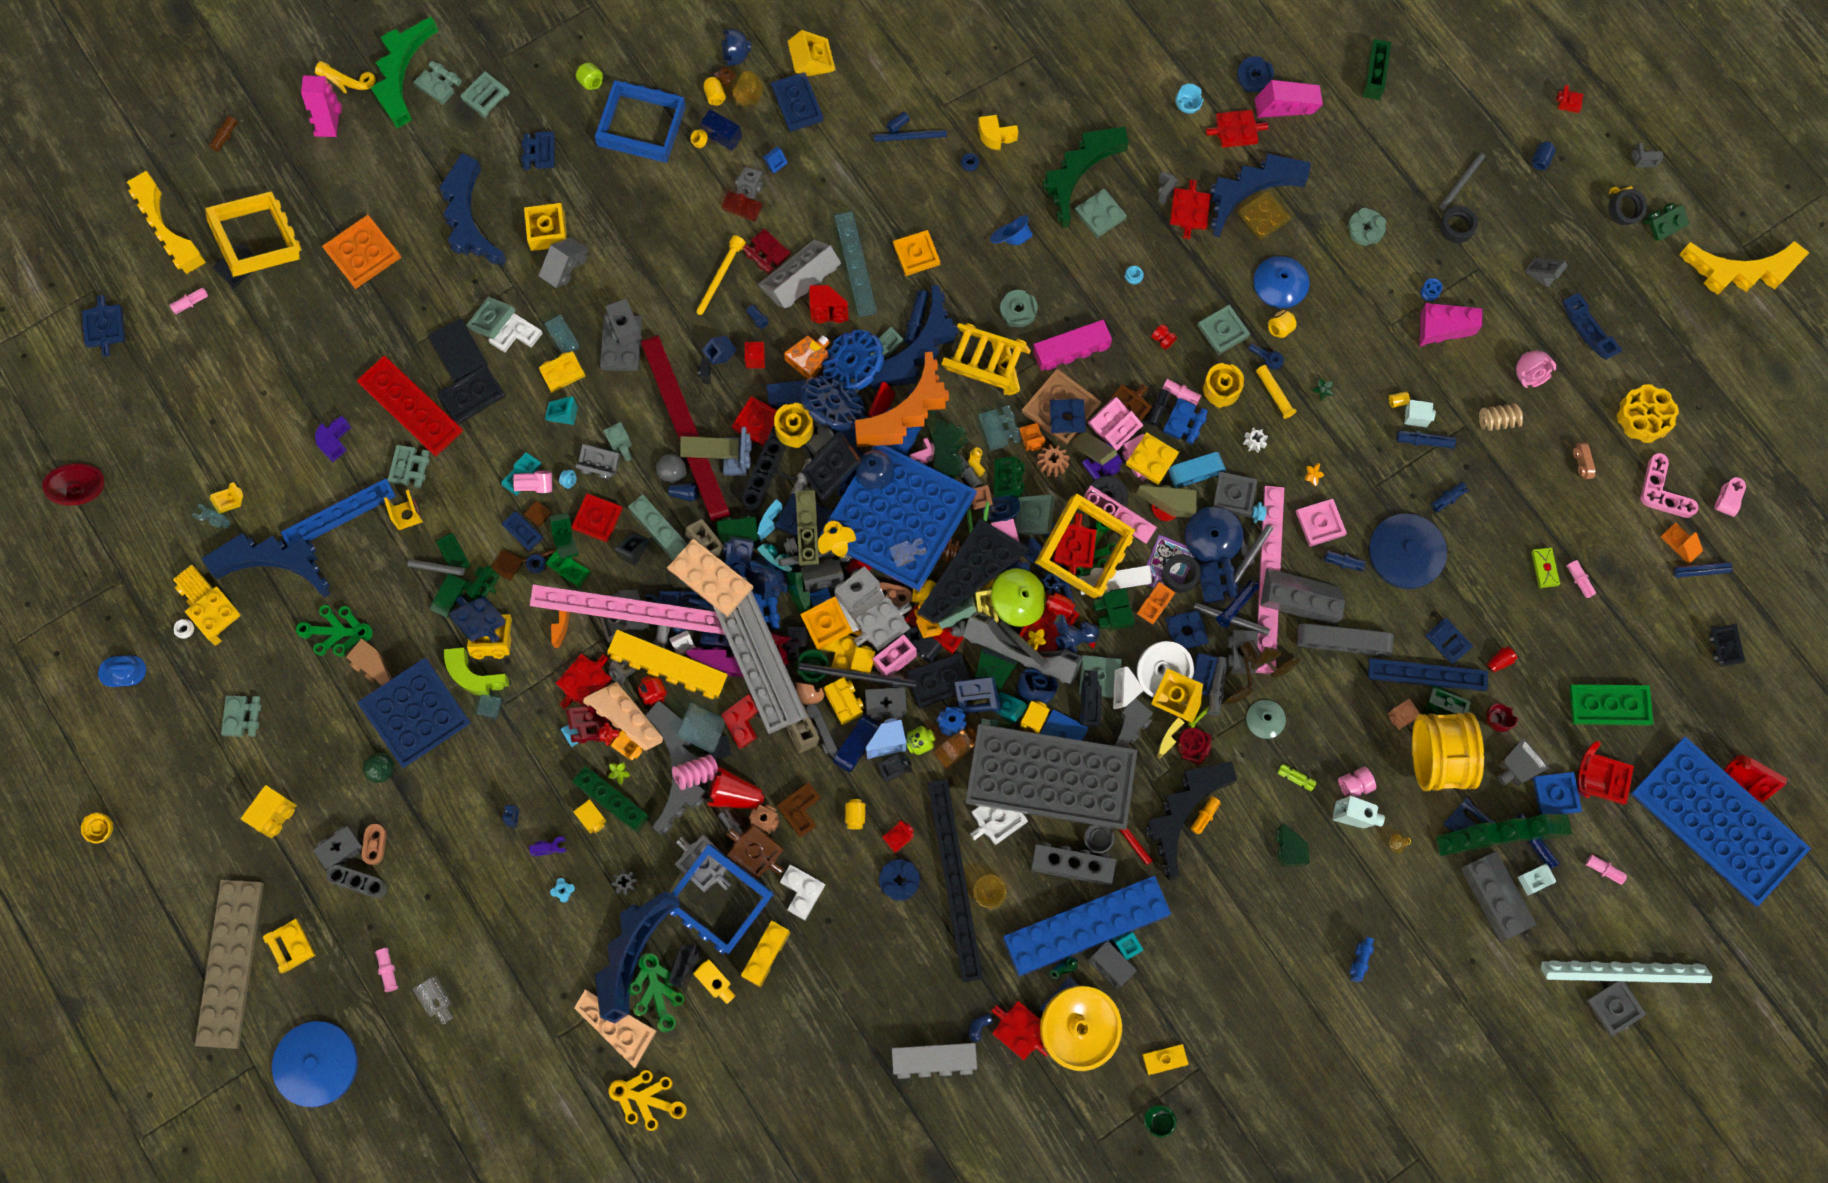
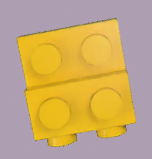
M502 615L505 619V624L494 631L499 636L497 642L495 640V643H493L488 636L480 637L472 642L468 639L467 648L469 655L475 659H483L484 656H493L494 658L501 659L504 655H510L511 615Z

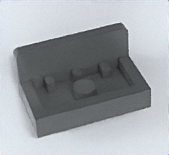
M582 444L579 463L576 464L575 468L580 469V472L585 474L594 472L598 473V476L601 478L610 479V477L617 474L621 453Z

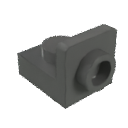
M1638 143L1632 151V160L1635 162V168L1657 167L1664 158L1663 151L1655 152L1654 150L1644 152L1643 143Z
M1164 171L1161 172L1159 177V183L1162 185L1158 190V194H1160L1158 202L1163 205L1172 195L1178 181L1172 174Z
M613 660L608 672L611 678L620 685L624 683L626 677L637 671V669L628 666L629 663L622 660L620 663Z

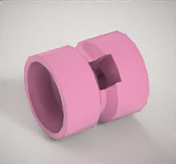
M1365 766L1355 770L1353 775L1348 773L1338 778L1339 786L1345 797L1359 798L1361 793L1368 794L1376 790L1374 777Z

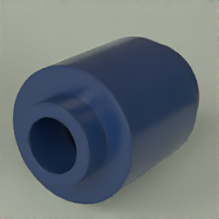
M1545 141L1538 144L1532 159V166L1534 168L1546 170L1550 166L1556 151L1551 142Z

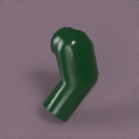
M1069 957L1066 961L1060 962L1050 971V976L1053 979H1058L1062 974L1075 971L1078 964L1077 959Z

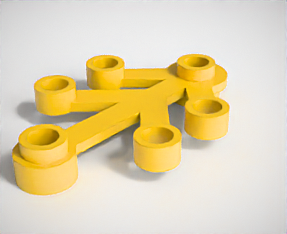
M648 1070L642 1071L639 1076L627 1082L623 1080L612 1082L609 1087V1095L613 1100L620 1102L626 1115L625 1120L629 1124L637 1123L639 1116L632 1110L628 1098L637 1102L645 1120V1127L649 1131H654L658 1128V1121L653 1118L648 1105L670 1112V1115L675 1119H681L686 1115L687 1108L684 1103L674 1102L671 1104L651 1097V1095L663 1089L668 1090L672 1087V1080L668 1077L661 1078L660 1082L640 1092L631 1089L641 1083H650L652 1081L653 1074ZM649 1073L650 1079L644 1081L643 1074ZM665 1079L669 1080L670 1082L669 1086L666 1088L662 1085V1082ZM618 1087L623 1088V1093L620 1095L616 1093ZM678 1106L682 1108V1113L679 1115L675 1113V1108ZM630 1114L636 1116L635 1121H629L628 1117ZM651 1120L655 1122V1127L652 1129L648 1127V1122Z

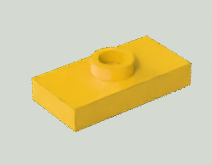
M1183 1044L1142 1055L1148 1075L1189 1065Z

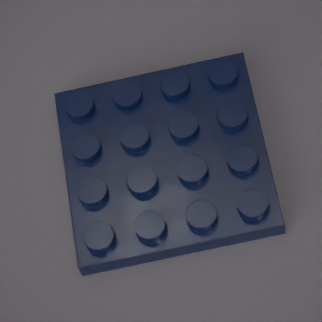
M426 657L357 702L402 768L471 723Z

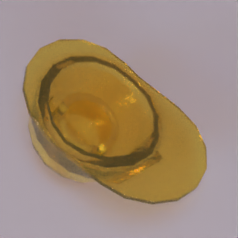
M744 71L732 89L735 106L748 107L758 104L763 93V87L760 79L753 72Z

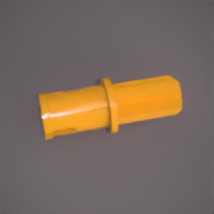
M1210 796L1204 808L1199 810V816L1191 826V830L1194 833L1201 834L1208 822L1213 820L1214 813L1221 805L1217 798Z

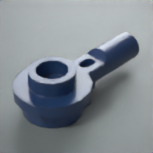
M1253 343L1248 349L1263 358L1264 363L1272 370L1281 368L1284 363V357L1277 351L1268 353Z

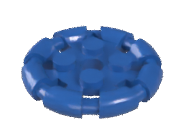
M853 330L852 333L846 332L832 342L831 348L827 349L828 358L826 360L824 358L822 362V367H824L823 376L834 377L839 382H845L847 386H843V389H846V391L852 388L861 390L874 380L873 377L876 373L880 372L884 361V355L882 354L884 349L876 335H871V332L866 330ZM852 357H855V360L852 363H849V360ZM870 367V370L865 373L866 369Z

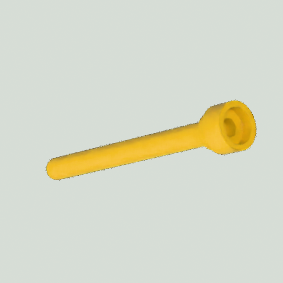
M736 235L732 236L729 242L730 250L696 310L698 315L704 313L736 252L742 250L746 244L742 238Z

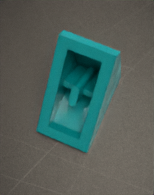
M570 396L548 402L545 420L574 425L578 409L575 399Z

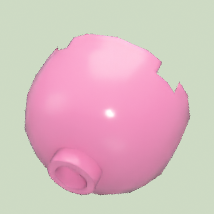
M1543 351L1526 352L1521 356L1516 365V375L1524 387L1528 388L1527 385L1531 384L1532 387H1537L1550 379L1552 376L1550 374L1553 369L1554 371L1556 370V363Z

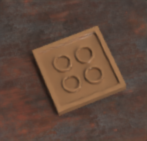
M1056 369L1022 409V413L1067 446L1077 433H1051L1049 401L1084 399L1085 423L1101 406L1102 402L1060 370ZM1070 414L1062 415V418L1064 420H1072V416Z

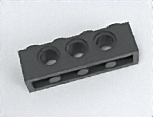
M1040 842V845L1036 844L1031 871L1111 886L1116 859H1111L1112 856L1108 854L1096 856L1091 855V851L1080 850V852H1075L1070 847L1060 846L1059 849L1052 847L1050 843ZM1056 855L1059 858V863L1051 864L1048 857ZM1076 859L1079 862V866L1077 868L1070 867L1068 860ZM1095 862L1099 870L1092 872L1088 868V864Z

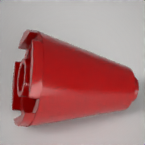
M717 767V771L720 772L719 775L714 774L708 797L712 799L711 802L707 801V806L754 809L758 805H762L764 800L762 789L721 767Z

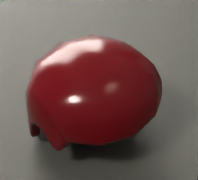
M1495 703L1488 707L1486 711V722L1495 732H1507L1517 725L1518 717L1513 715V708L1505 706L1502 703Z

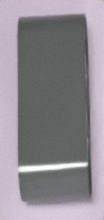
M333 865L326 873V877L331 883L373 898H382L387 893V885L382 880L349 868ZM338 871H342L341 878L339 880H335V873ZM360 877L361 883L354 887V879ZM376 883H379V884H380V889H379V891L376 892V893H373V892H372V887H373V885H375Z

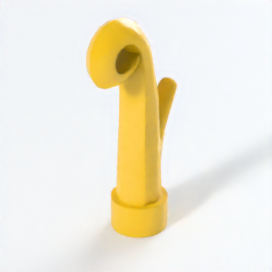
M319 61L315 68L316 75L325 76L336 84L343 93H347L344 85L358 90H366L372 87L376 81L374 74L371 72H364L360 76L359 81H356L333 69L323 61ZM370 78L368 82L364 83V79Z

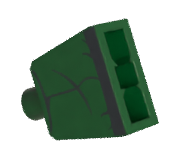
M983 647L975 678L994 676L996 689L1000 692L1014 672L1018 661Z

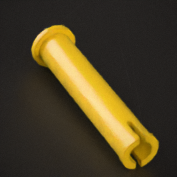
M1267 366L1259 367L1256 373L1283 413V418L1286 419L1294 415L1297 410L1292 408Z

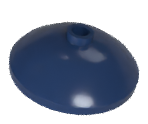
M1207 507L1196 512L1190 518L1185 529V542L1190 553L1199 561L1206 564L1212 562L1221 564L1224 559H1232L1240 550L1243 542V529L1238 518L1229 510L1221 507ZM1217 531L1218 536L1212 537L1211 532Z

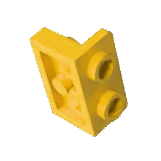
M573 351L565 352L559 358L553 361H546L539 367L551 393L586 377Z

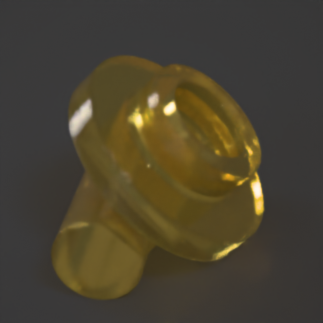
M1393 834L1389 841L1391 850L1396 854L1403 853L1404 847L1411 844L1409 837L1402 839L1399 834Z

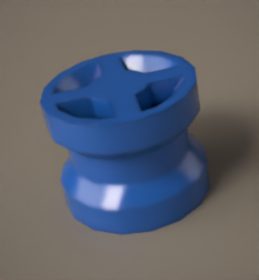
M1435 278L1428 279L1421 289L1422 298L1426 301L1436 300L1443 289L1442 283Z

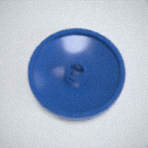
M315 1021L299 1025L283 1037L275 1050L272 1060V1074L276 1087L286 1099L300 1106L320 1107L330 1104L349 1089L355 1078L358 1066L356 1047L350 1036L333 1024Z

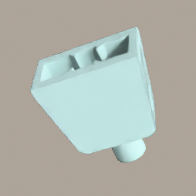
M1349 796L1336 801L1332 820L1359 828H1367L1374 825L1381 827L1385 816L1377 813V805Z

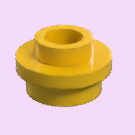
M700 129L692 133L691 142L695 147L702 148L707 143L708 136L706 131Z

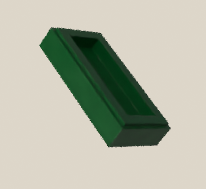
M453 532L435 541L449 566L461 567L464 570L471 566Z

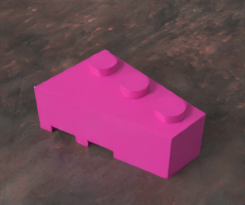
M1271 80L1255 97L1257 118L1314 114L1323 105L1320 85Z
M1426 303L1420 312L1419 347L1433 342L1439 343L1452 338L1454 340L1476 335L1482 326V308Z

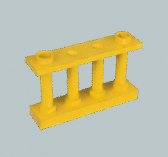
M958 323L957 327L963 333L954 357H951V360L944 358L941 365L947 371L1014 392L1016 384L1013 382L1011 375L1020 353L1030 354L1031 350L1026 345L1027 343L1020 339L1014 341L976 329L974 325L969 323L965 325ZM970 336L980 338L971 362L967 365L963 364L960 360ZM987 341L996 343L997 345L988 367L984 370L978 369L977 365ZM1004 346L1012 348L1014 350L1004 374H1001V376L995 374L994 370Z

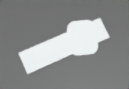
M1150 565L1116 571L1114 577L1108 580L1106 584L1108 588L1104 593L1115 589L1151 584ZM1094 568L1091 570L1090 575L1079 577V579L1094 587L1103 568Z

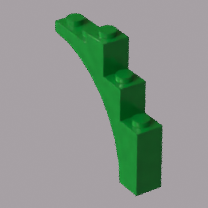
M432 17L421 20L418 24L407 28L402 33L394 29L380 37L389 55L382 57L376 62L384 80L377 82L370 88L396 129L412 121L403 98L404 75L409 61L416 50L428 38L438 32Z

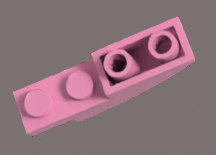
M1093 486L1089 487L1083 497L1135 529L1133 536L1146 544L1157 529L1156 526Z

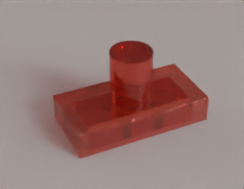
M728 191L721 206L724 211L756 222L763 207L762 203L749 199L742 193L736 194Z

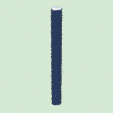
M934 130L874 134V142L947 137V131Z

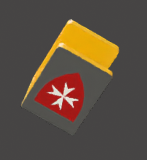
M409 489L406 490L408 502L393 506L387 497L384 498L390 519L398 530L423 522L417 501ZM405 510H411L413 513L412 517L408 520L402 518V513Z

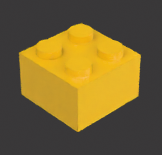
M561 203L524 208L527 241L531 251L549 249L550 245L567 239L565 213Z
M265 785L240 819L262 834L273 838L282 830V824L285 820L294 814L296 804Z

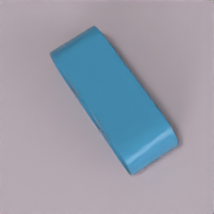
M1214 452L1176 464L1169 468L1168 473L1174 488H1180L1215 477L1220 472H1225L1226 469L1219 452Z

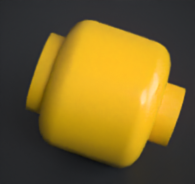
M1286 310L1279 311L1269 319V331L1273 336L1279 338L1286 337L1296 328L1295 316Z

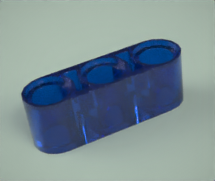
M863 715L835 756L833 763L851 773L866 751V746L880 727V724Z

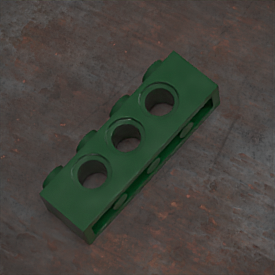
M586 766L583 767L572 781L576 787L636 834L639 833L650 819L644 811Z

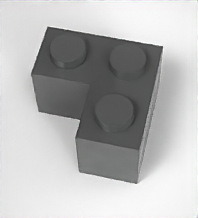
M572 237L550 245L539 277L555 288L566 285L571 279L572 269L586 262V255L589 249Z

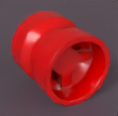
M1162 324L1153 332L1151 338L1158 341L1160 346L1166 350L1176 341L1177 336L1173 332H1169L1168 327Z

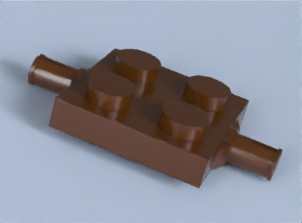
M1122 384L1109 399L1110 401L1117 397L1128 411L1134 413L1140 422L1152 409V406L1142 397L1146 390H1148L1145 384H1141L1136 392Z
M752 823L741 835L732 828L727 831L726 835L735 842L726 852V856L754 878L758 879L769 869L778 876L783 872L784 869L775 863L777 857L784 851L783 847Z

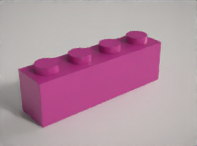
M1104 320L1035 343L1033 354L1041 371L1045 369L1052 370L1059 364H1069L1076 358H1086L1093 352L1107 350L1111 345L1112 338Z

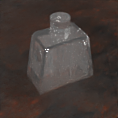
M436 976L429 978L412 989L430 1017L437 1015L442 1025L453 1018L447 1008L452 1003ZM434 999L439 1000V1007L434 1005Z

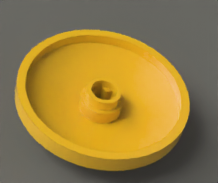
M1088 986L1069 987L1056 994L1047 1004L1041 1018V1039L1049 1056L1058 1064L1076 1071L1092 1070L1103 1065L1115 1053L1122 1034L1121 1016L1115 1003L1102 991Z

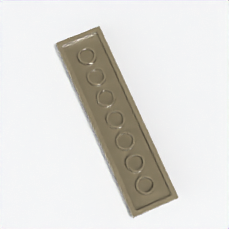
M221 880L195 1042L197 1047L239 1049L264 883Z

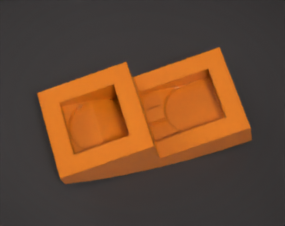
M1159 582L1137 614L1151 624H1154L1175 595V592Z
M559 610V624H551V641L554 648H559L565 637L570 616L568 611Z

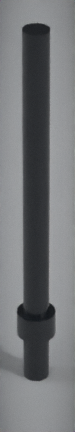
M799 663L798 667L800 671L890 684L892 687L900 688V686L916 688L917 680L904 679L902 676L897 675L891 677Z

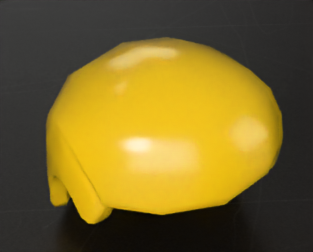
M97 812L86 816L81 825V834L87 841L92 843L106 841L113 832V822L104 813Z

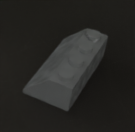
M1266 569L1260 606L1332 625L1342 620L1345 600L1340 587Z
M1497 851L1461 868L1500 942L1537 925Z

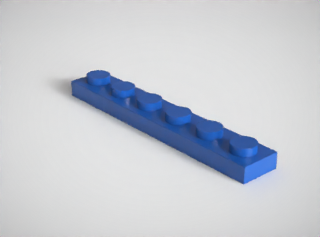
M384 479L282 531L281 534L288 547L302 538L309 542L385 503V497L391 500L396 495L388 480Z

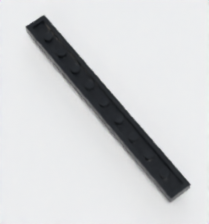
M948 780L928 782L962 982L983 980Z

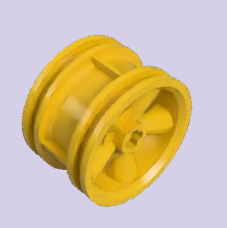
M1454 713L1451 715L1419 714L1416 717L1412 731V758L1415 776L1423 791H1430L1431 789L1438 791L1446 788L1462 790L1479 787L1483 776L1484 748L1480 726L1473 713Z

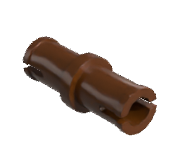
M227 116L221 128L216 130L217 134L209 144L212 150L220 152L226 140L230 139L231 132L238 124L235 118Z

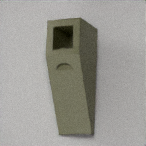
M1143 484L1136 490L1137 496L1173 517L1191 518L1196 513V490H1191L1188 487L1175 489L1167 485L1153 487L1151 484Z

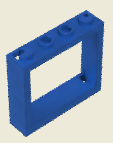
M614 80L595 135L597 146L667 163L686 108L684 97L677 96V94L664 93L658 89H648L642 85L635 86L625 81L623 83ZM620 96L676 109L664 147L608 134Z
M708 844L671 895L677 897L706 858L711 856L763 896L762 900L728 944L679 906L671 911L670 914L680 916L685 926L690 929L694 927L699 931L698 935L705 941L711 940L715 943L714 948L720 953L724 954L726 952L729 954L775 893L713 845Z

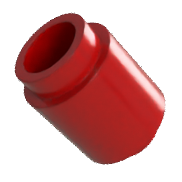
M1057 592L1054 595L1050 594L1045 604L1048 606L1047 610L1057 615L1063 614L1070 618L1076 606L1071 599Z

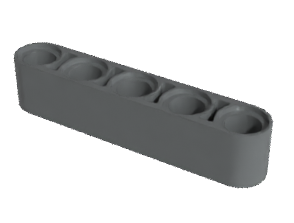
M1300 624L1298 625L1297 646L1390 656L1393 655L1394 635L1387 632Z

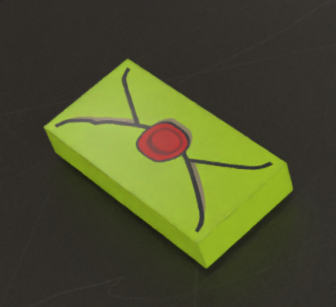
M1553 549L1532 550L1531 553L1539 588L1559 586L1560 581Z

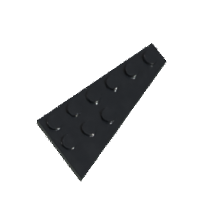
M980 519L918 610L917 615L933 625L1028 553L1030 548Z

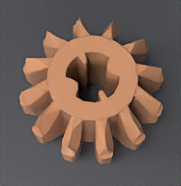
M1050 444L1048 449L1042 448V453L1038 454L1037 458L1039 461H1037V466L1041 467V473L1047 471L1048 477L1051 473L1055 477L1058 476V472L1064 474V468L1069 467L1067 462L1069 461V456L1065 455V449L1059 450V445L1056 446V449H1053V446Z

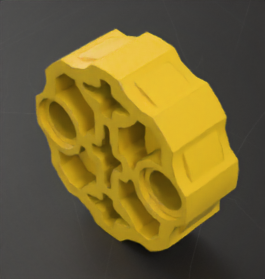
M1646 384L1631 390L1622 399L1619 412L1617 413V420L1622 425L1624 433L1631 439L1636 438L1643 443H1652L1656 439L1663 438L1674 428L1679 409L1667 390Z

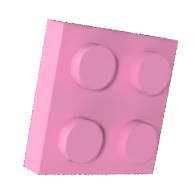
M1333 499L1296 511L1309 547L1343 537L1347 534Z

